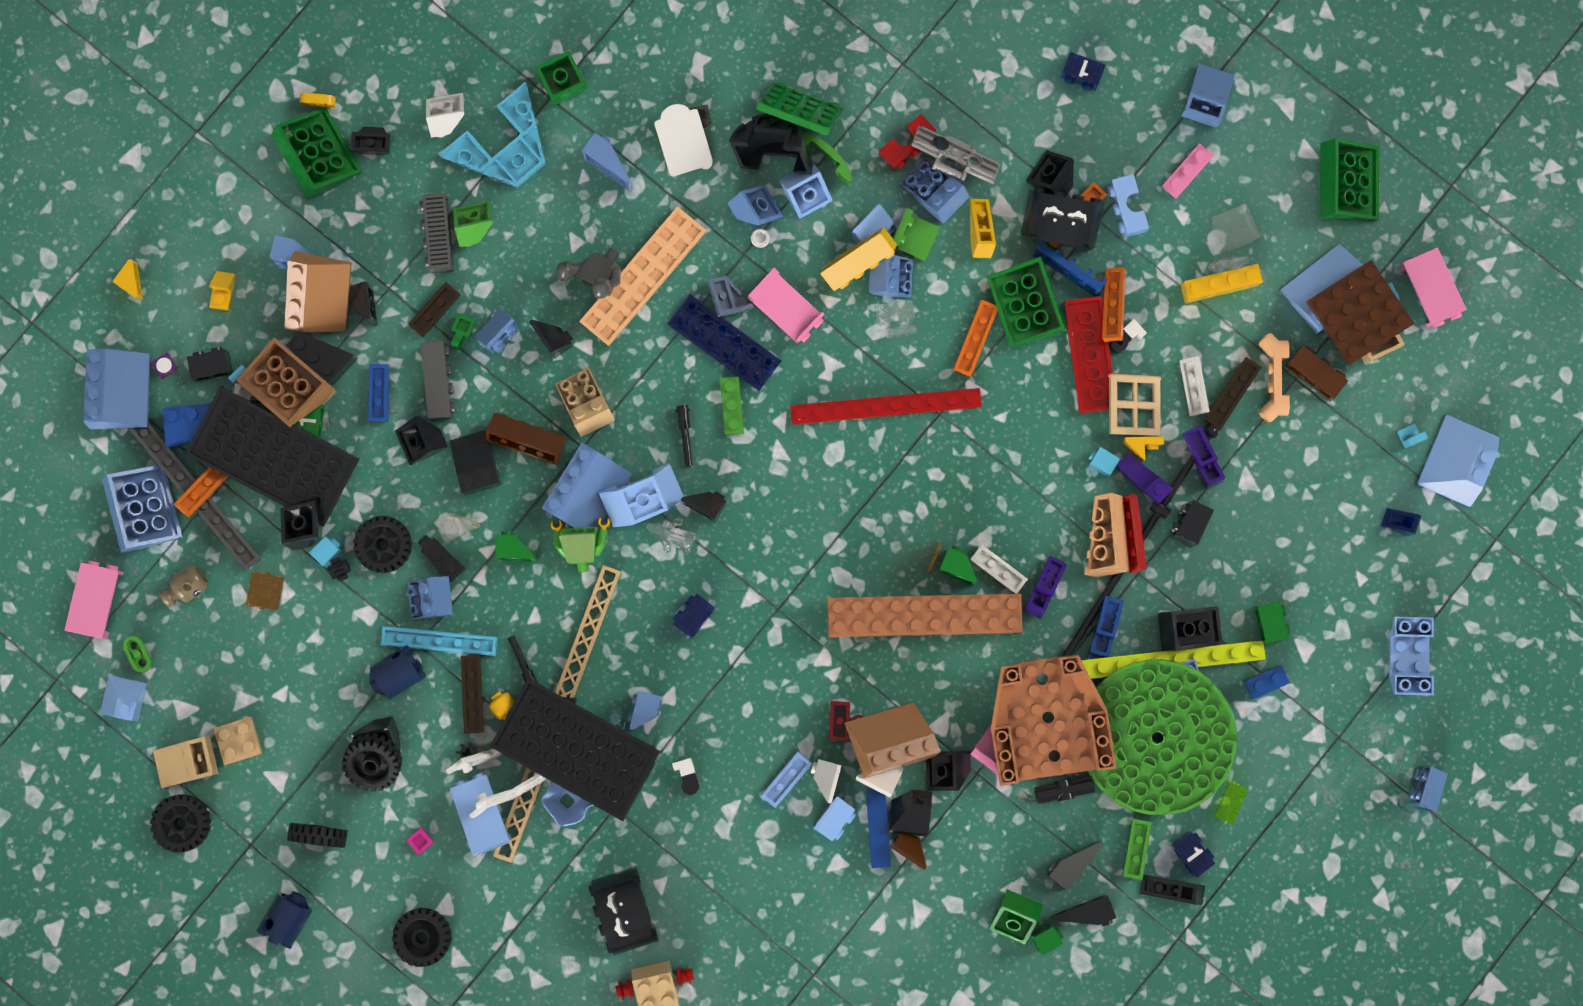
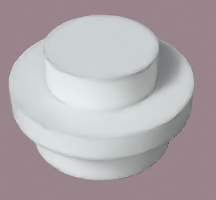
M757 229L752 233L751 242L755 247L764 248L769 244L770 236L766 230Z

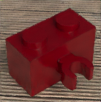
M830 702L829 740L848 741L849 735L844 723L863 717L862 715H855L853 718H850V702Z

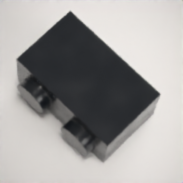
M222 347L213 348L211 352L207 353L203 351L194 352L192 356L187 357L190 377L195 382L227 376L233 373L229 352L222 349Z

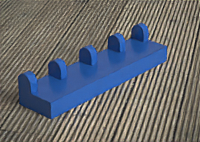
M1042 240L1033 256L1043 258L1045 264L1096 297L1107 282V279L1104 278L1099 282L1090 276L1093 272L1092 269H1089L1087 273L1074 265L1077 261L1075 258L1072 262H1069L1059 255L1060 248H1057L1054 252L1045 246L1047 241Z

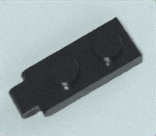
M425 535L418 542L423 548L421 552L444 576H449L450 582H453L465 570L436 538L431 540Z

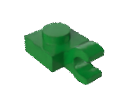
M458 313L451 328V332L455 333L451 342L453 348L459 350L463 338H470L476 320Z

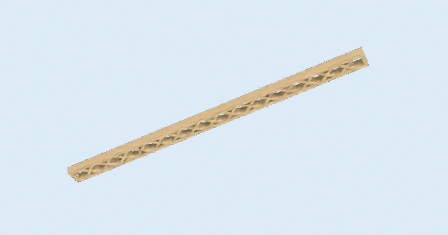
M605 565L602 566L555 691L558 695L561 691L562 695L560 696L567 697L569 694H571L569 698L575 697L621 571ZM605 571L616 574L614 581L608 584L605 583L603 578ZM605 589L608 597L606 600L599 602L596 595L599 591ZM598 607L601 615L599 618L592 620L590 611ZM592 625L594 634L586 638L583 630L585 627ZM585 643L587 652L579 656L576 648L578 645ZM578 661L581 667L580 671L572 675L569 668L570 664ZM571 679L574 685L573 690L565 693L562 685L565 681ZM526 768L521 783L529 779L528 776L530 772H533L532 770ZM542 783L537 785L535 790L533 788L530 789L533 795L530 800L524 802L522 795L515 798L505 823V828L508 831L509 827L516 825L519 833L516 837L512 838V841L516 840L514 845L512 842L509 843L512 850L510 857L499 854L502 846L496 848L494 857L510 863L513 862ZM523 807L526 813L525 817L517 820L515 810Z

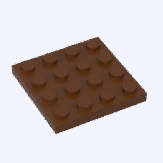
M1372 260L1306 301L1348 366L1414 324Z

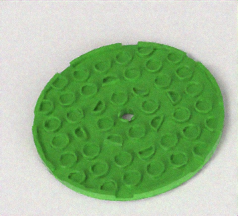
M1150 659L1121 667L1097 686L1096 689L1108 710L1117 768L1102 771L1089 770L1088 773L1092 776L1096 785L1111 797L1113 801L1142 814L1172 815L1185 812L1202 804L1224 783L1230 773L1236 755V722L1224 694L1208 677L1183 663L1163 659ZM1155 732H1160L1163 734V741L1155 742L1152 735Z

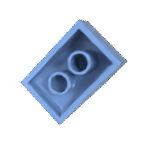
M594 133L582 150L585 161L631 192L633 190L631 180L611 143H609L610 139L603 134L599 136Z

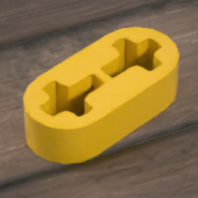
M301 93L299 104L308 107L335 108L336 97L326 94Z

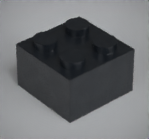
M1194 500L1185 503L1178 513L1180 519L1174 522L1170 530L1173 533L1171 538L1191 548L1197 546L1214 510Z

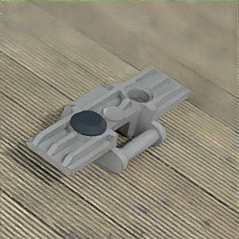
M918 126L911 146L935 157L931 169H938L957 178L960 183L964 182L967 173L991 184L995 182L1000 164L977 153L976 149H973L972 146L951 136L944 137L925 127ZM950 158L959 162L957 170L943 164L945 159ZM969 160L975 161L977 165L971 164Z

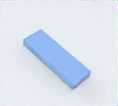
M797 751L761 794V797L776 808L813 763Z

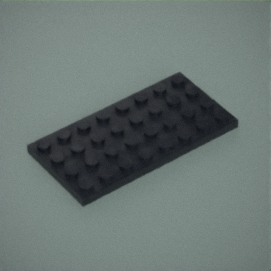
M220 386L185 455L285 507L317 501L318 524L323 527L326 525L360 458L295 424L289 427L274 413L223 386Z
M529 678L490 745L491 748L621 821L625 820L662 751Z

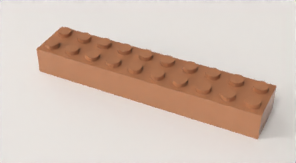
M1021 594L827 598L828 638L1022 633Z

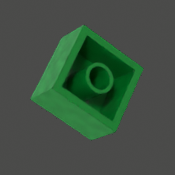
M570 51L535 67L553 106L588 90Z

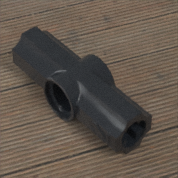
M1086 776L1073 780L1055 781L1053 784L1034 787L1037 804H1042L1055 800H1069L1075 798V796L1094 793L1095 786L1092 776Z

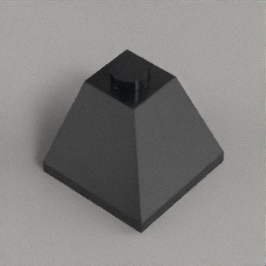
M1046 150L1026 181L1033 187L1044 188L1046 193L1054 194V191L1063 192L1066 197L1073 187L1074 160Z
M367 281L350 286L349 307L373 326H377L373 288Z
M536 320L529 321L554 359L573 347L570 342L573 338L567 330L563 332L561 327Z
M415 416L395 430L409 465L436 455L448 447L441 430L420 416Z
M716 491L714 494L705 492L685 496L681 499L683 505L715 523L727 504L724 500L725 496Z
M317 501L280 508L282 545L291 550L311 547L318 539Z
M393 716L373 720L351 734L352 739H357L360 735L364 737L368 733H370V737H372L373 733L378 734L377 738L383 735L385 736V741L388 739L392 740L391 745L396 744L397 750H400L399 731Z
M941 751L933 758L926 759L927 791H959L971 771L970 751Z
M911 790L892 799L889 832L928 837L932 792Z

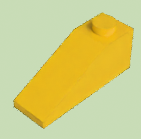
M970 199V244L973 258H991L996 246L989 199Z

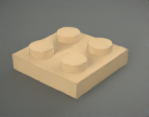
M252 716L213 728L224 765L263 754Z

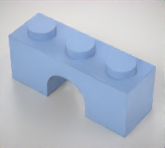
M1134 174L1111 180L1110 186H1108V193L1114 199L1113 210L1114 214L1119 217L1118 228L1120 233H1123L1124 238L1147 232L1149 226L1144 210L1133 212L1126 204L1127 199L1135 197L1139 193Z

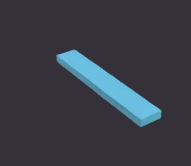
M382 626L380 645L392 647L408 645L414 649L496 656L498 637Z

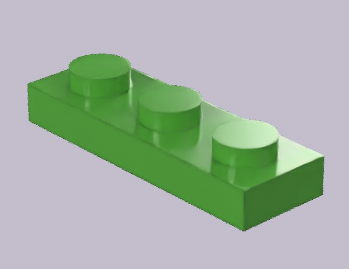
M739 377L720 378L725 436L744 434Z
M1132 818L1122 873L1123 877L1143 879L1152 822Z

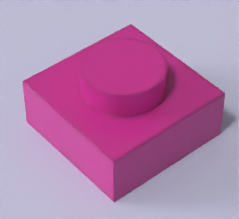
M423 827L406 840L418 855L434 843Z

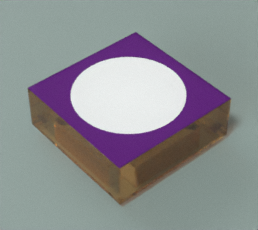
M168 352L151 362L161 379L179 370Z

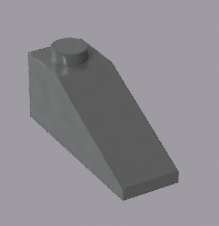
M1097 841L1059 859L1057 862L1053 861L1047 869L1049 871L1047 875L1068 891L1103 844Z

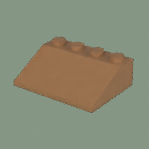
M295 251L288 260L284 328L300 332H345L347 330L352 263Z
M275 337L236 379L240 385L289 427L323 404L335 390Z
M914 702L844 723L864 778L933 758L941 752L933 731Z

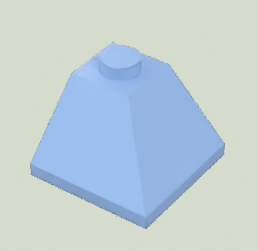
M109 675L100 713L115 718L139 721L147 683Z

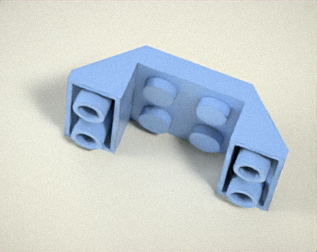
M670 463L653 469V474L620 488H617L615 485L598 492L613 527L634 525L669 510L681 501L684 496Z
M1393 618L1389 634V678L1395 695H1434V676H1429V638L1434 637V618Z

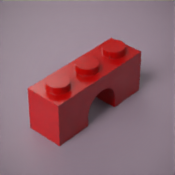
M922 114L913 120L906 130L912 137V142L918 126L925 127L936 133V129ZM892 139L879 150L878 156L894 172L897 168L901 170L908 163L906 160L911 156L913 158L916 157L921 150L911 146L912 142L909 145L902 146Z

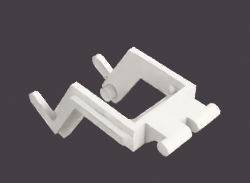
M492 748L485 752L461 758L448 768L446 772L451 774L456 770L462 769L464 773H467L473 769L472 766L491 761L502 753ZM534 772L533 777L513 789L488 797L486 793H482L477 796L478 802L475 804L477 809L469 814V816L473 819L487 808L513 800L547 779Z

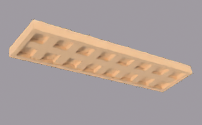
M677 206L621 272L620 285L613 288L610 296L598 299L579 322L607 346H610L705 235L707 230Z

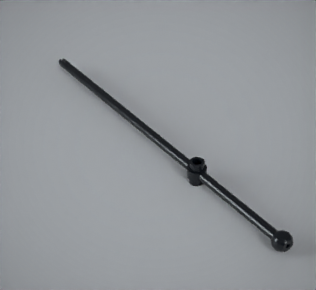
M1212 424L1206 425L1203 429L1208 441L1218 435V428ZM1192 455L1171 485L1173 490L1158 505L1153 502L1149 508L1154 513L1142 530L1144 541L1159 518L1163 517L1166 519L1172 509L1167 506L1195 464ZM1124 572L1113 575L1062 656L1072 655L1101 610L1105 596H1110Z

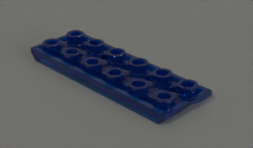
M689 294L667 324L757 391L761 390L782 362V360L723 317H718L716 312L691 294Z

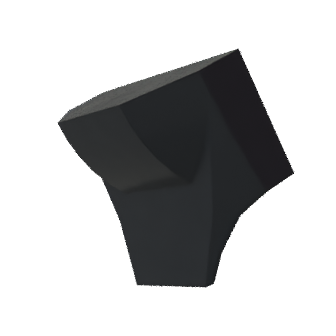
M363 127L358 132H352L351 152L362 155L390 154V134H387L383 127Z

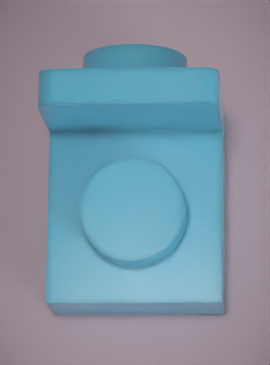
M1415 424L1397 432L1405 449L1428 439L1426 432L1419 433Z

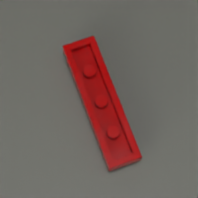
M1130 494L1123 497L1129 573L1136 574L1147 569V561L1145 558L1137 494Z

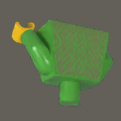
M602 518L598 520V524L601 527L599 530L598 527L564 528L565 524L561 520H559L560 526L556 528V524L553 521L551 528L555 530L553 533L555 549L563 558H566L568 564L577 563L578 572L589 571L588 563L594 562L596 557L601 555L606 545L608 534L606 529L611 525L609 518L608 523L604 526L601 525Z

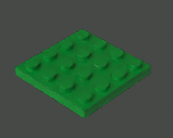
M773 82L756 107V110L829 136L844 109L835 102L828 103L822 101V98L818 96L806 95L800 89L793 90L787 88V85L781 82Z

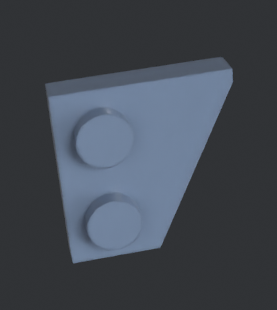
M727 276L708 280L707 283L718 317L749 311L754 308L753 304L749 303L742 296L743 293L733 285V282Z

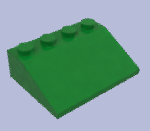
M326 107L277 124L271 134L307 200L326 193L362 172Z
M1337 138L1320 143L1321 218L1379 221V146Z
M1038 257L987 276L1010 348L1068 331L1043 258Z

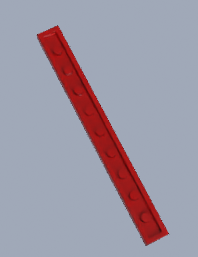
M980 388L790 405L792 425L973 409L981 408L982 403Z

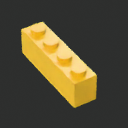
M883 226L825 265L820 274L833 291L838 288L843 289L853 278H860L868 268L873 269L878 266L879 261L883 258L889 259L893 256L897 243Z
M1254 264L1187 280L1180 286L1186 304L1257 287L1263 280L1259 265Z

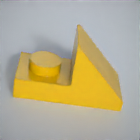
M216 271L209 284V287L212 288L209 308L230 311L236 274Z
M1125 437L1123 444L1143 462L1145 460V447H1147V450H1158L1160 446L1164 445V437Z

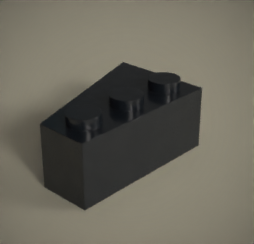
M300 331L286 344L288 348L331 386L358 359L349 352Z

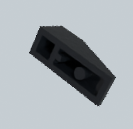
M1143 874L1139 894L1202 905L1205 885Z
M1107 895L1051 915L1054 921L1092 925L1101 924L1102 927L1112 924V920L1116 919Z

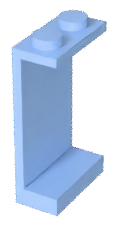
M483 773L473 776V780L465 782V780L456 782L454 787L450 788L472 855L475 856L512 842L510 834H507L497 805L487 808L473 819L469 816V814L477 809L475 804L478 802V795L486 793L487 797L494 795L489 783L491 779L488 775H483Z

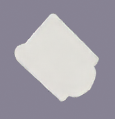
M679 104L667 107L662 112L661 119L655 121L654 124L669 174L676 176L700 168L709 169L712 166L713 159L698 110H689L685 105Z

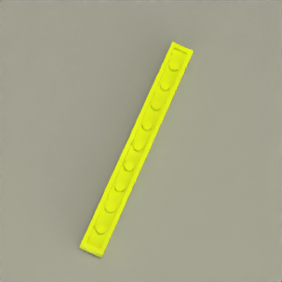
M1253 641L1081 661L1091 679L1108 677L1121 667L1142 660L1163 659L1182 663L1195 659L1198 668L1263 661L1266 660L1263 641Z

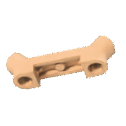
M1270 333L1259 342V346L1270 356V363L1267 365V373L1270 374V381L1267 384L1270 400L1259 410V415L1266 422H1272L1277 416H1288L1290 409V396L1282 395V361L1289 358L1288 340H1278Z

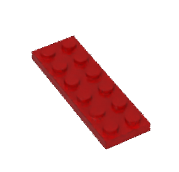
M1102 296L1066 300L1063 304L1079 414L1108 411V375L1113 374L1109 343L1102 340Z

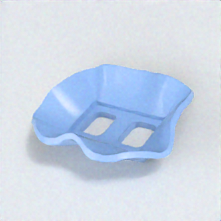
M552 781L547 792L542 797L544 808L559 826H568L581 822L586 815L587 809L593 806V804ZM564 794H569L574 799V803L570 808H566L560 803V799Z

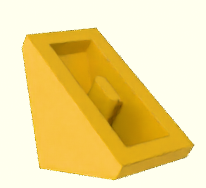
M130 259L115 277L113 283L138 300H143L137 262Z

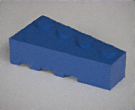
M211 403L163 408L165 445L172 449L181 444L192 442Z

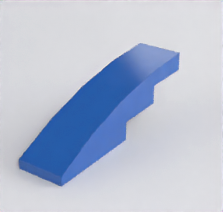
M1105 596L1087 660L1109 657L1124 601Z
M873 788L866 789L871 868L891 867L886 795Z

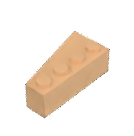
M1115 493L1095 496L1092 514L1093 528L1090 531L1089 537L1091 544L1090 551L1088 550L1087 552L1088 566L1085 568V575L1096 578L1129 572L1123 496Z

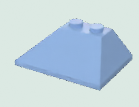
M1446 414L1417 485L1471 507L1483 489L1498 453L1499 437Z

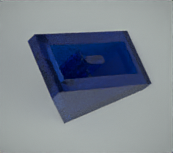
M1387 508L1381 526L1403 535L1411 536L1416 534L1421 515Z

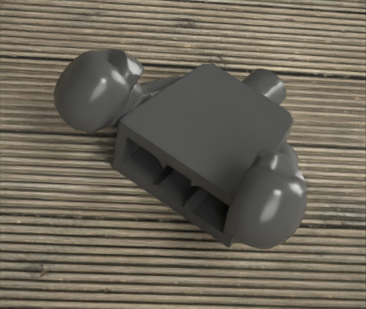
M609 248L605 256L594 252L590 257L579 263L563 261L557 267V278L561 281H567L570 277L576 276L583 284L593 288L592 292L595 298L603 299L606 296H610L613 288L620 285L621 268L615 262L619 253Z

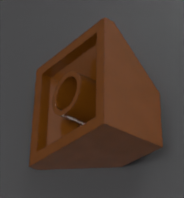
M898 833L890 847L925 870L927 866L920 838L916 835Z

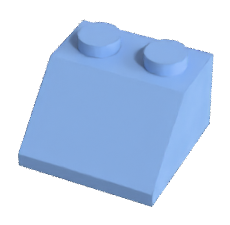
M814 164L812 175L792 172L779 179L784 193L799 219L833 201L820 171Z
M878 204L852 231V240L858 244L883 226L891 236L894 233L895 223L884 208Z
M836 795L813 827L831 841L834 838L838 840L844 832L842 827L846 822L850 824L856 816L853 813L855 809Z

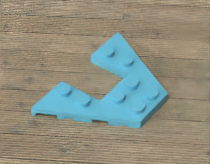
M526 82L497 105L500 112L520 133L518 137L491 158L467 130L444 149L439 156L516 188L536 173L546 162Z

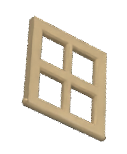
M1109 374V434L1161 436V377ZM1117 382L1132 383V401L1117 400ZM1138 383L1152 384V402L1138 401ZM1117 408L1132 409V427L1117 426ZM1138 409L1152 410V428L1138 427Z

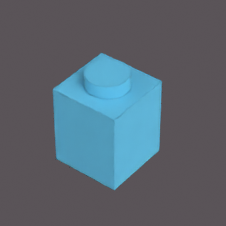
M1100 447L1097 451L1095 449L1092 451L1088 458L1091 460L1088 465L1108 477L1120 458Z
M325 536L309 553L323 567H327L330 564V560L336 558L342 552L339 548L341 544L334 537L330 539Z

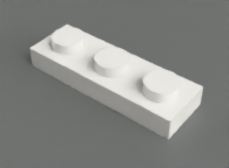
M1194 356L1179 360L1189 416L1209 413L1200 357Z
M982 544L970 559V561L1014 594H1017L1028 580Z

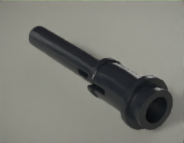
M688 405L677 406L675 412L678 413L679 429L682 432L685 467L693 466L689 428H691L689 419L690 408H688Z
M509 637L508 641L523 673L521 675L526 682L529 678L538 683L533 669L530 670L516 637Z

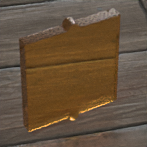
M938 541L926 569L929 573L943 544L941 541Z
M252 572L246 605L256 606L261 610L266 608L277 611L284 578L273 576L270 573Z

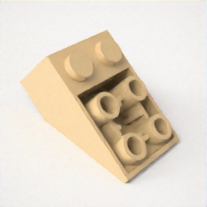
M589 367L555 384L580 437L615 421Z
M210 736L185 741L153 751L161 789L219 774Z

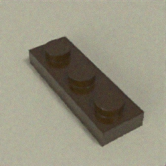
M445 282L408 325L424 338L461 295Z

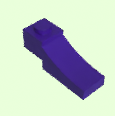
M1201 425L1184 432L1182 436L1190 450L1198 471L1197 473L1205 489L1222 483L1225 480V476Z
M1130 452L1116 465V468L1142 493L1144 492L1157 505L1173 490L1160 476L1154 474Z
M1049 556L1023 611L1039 619L1042 618L1067 566L1066 563Z

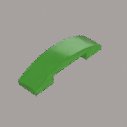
M802 132L807 148L813 145L838 166L835 174L850 186L853 180L850 170L837 151L820 138Z

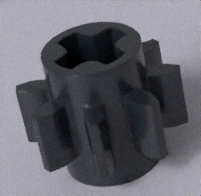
M336 557L330 560L331 565L327 569L333 580L337 578L341 582L349 578L347 573L351 572V569L346 559L341 560L340 557Z
M468 742V747L460 744L462 749L461 751H456V753L460 754L461 758L467 757L464 755V752L470 749V752L475 755L479 746L471 747L472 742Z

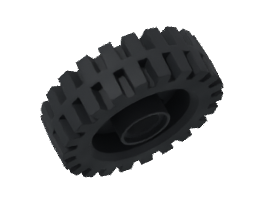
M388 516L372 517L366 520L363 525L359 526V530L355 533V539H353V549L356 558L365 568L377 573H389L398 570L409 559V554L412 551L411 535L408 529L397 519ZM385 539L387 546L385 549L380 550L378 544L381 540Z
M368 733L364 737L360 735L357 739L354 738L344 753L342 769L343 772H346V778L351 777L350 782L352 784L357 782L356 787L360 788L362 785L364 786L363 790L366 791L370 787L371 791L375 792L377 788L378 791H381L384 787L387 789L395 782L401 770L402 757H400V750H397V745H391L392 740L388 739L385 741V736L383 735L377 738L378 734L374 733L372 737Z
M184 794L173 795L162 800L155 807L156 810L151 815L153 817L150 820V824H152L150 830L154 834V840H157L159 846L170 852H187L197 848L208 837V832L211 829L210 812L207 811V806L200 799ZM179 818H182L185 822L182 829L177 825Z
M290 823L287 841L345 848L348 830L312 824Z
M417 908L407 912L397 921L393 929L392 942L397 956H400L403 962L415 967H426L437 963L450 948L452 932L449 923L438 911L430 908ZM419 932L426 934L427 939L425 942L418 940Z

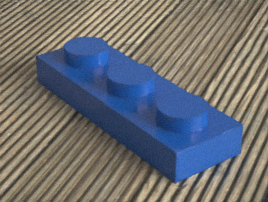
M369 364V422H389V364Z

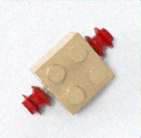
M670 961L631 969L632 982L627 979L625 984L618 981L619 985L615 986L617 997H621L622 1000L627 995L633 998L635 991L638 1006H679L676 982L682 987L684 982L687 981L691 985V980H694L692 968L688 969L686 965L685 970H681L678 967L675 975L672 972Z

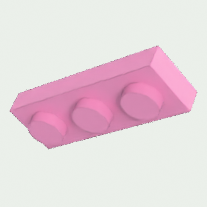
M1199 143L1162 187L1174 198H1177L1214 155Z

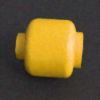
M498 692L491 697L492 702L489 704V708L498 720H505L515 700L508 692L503 694Z

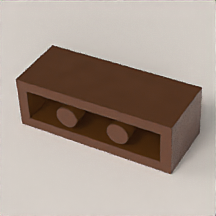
M1301 346L1285 365L1329 401L1335 399L1348 382L1343 372L1335 371L1330 367L1331 364L1326 359L1317 357L1315 351L1308 346Z

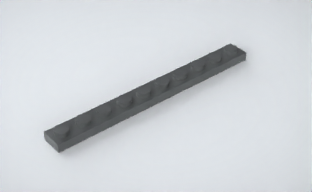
M149 423L148 427L128 428L183 495L196 481L172 450L165 445V442ZM210 497L196 510L245 571L261 560Z

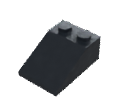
M486 430L449 441L461 492L465 496L502 485L490 442L485 441Z
M1218 606L1158 613L1162 651L1223 645Z

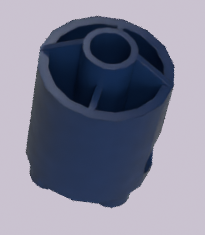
M408 645L401 647L370 667L369 682L373 690L377 694L386 696L389 700L426 677L422 670V664L418 659H414L412 656L413 652Z
M292 891L289 895L278 892L256 931L263 936H269V942L275 945L281 943L284 947L291 949L312 913V909L307 904L306 897L295 891Z

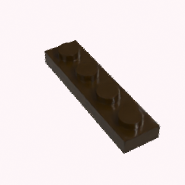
M1245 357L1203 421L1216 426L1220 431L1262 367L1248 357Z
M481 655L461 656L464 734L484 733Z

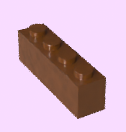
M494 413L486 429L485 441L558 465L566 446L567 437L544 430L541 427L529 425L524 421L509 418L503 414Z

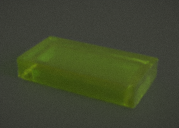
M1229 781L1214 816L1233 824L1248 788Z

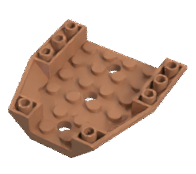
M1079 655L1057 656L1001 667L991 723L1000 786L1016 784L1023 780L1089 770L1102 771L1117 768L1108 710ZM1044 673L1047 675L1048 680L1045 684H1039L1036 681L1038 674ZM1045 712H1051L1054 715V719L1049 723L1044 722L1042 719ZM1053 750L1060 753L1057 761L1049 759V753Z

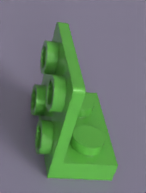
M906 208L893 238L897 243L895 249L926 261L940 226L914 216V211Z

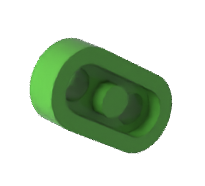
M137 636L127 637L123 642V649L132 668L140 673L149 671L153 662L143 640ZM134 642L137 643L136 649L132 648V644ZM144 659L146 664L142 667L140 662Z

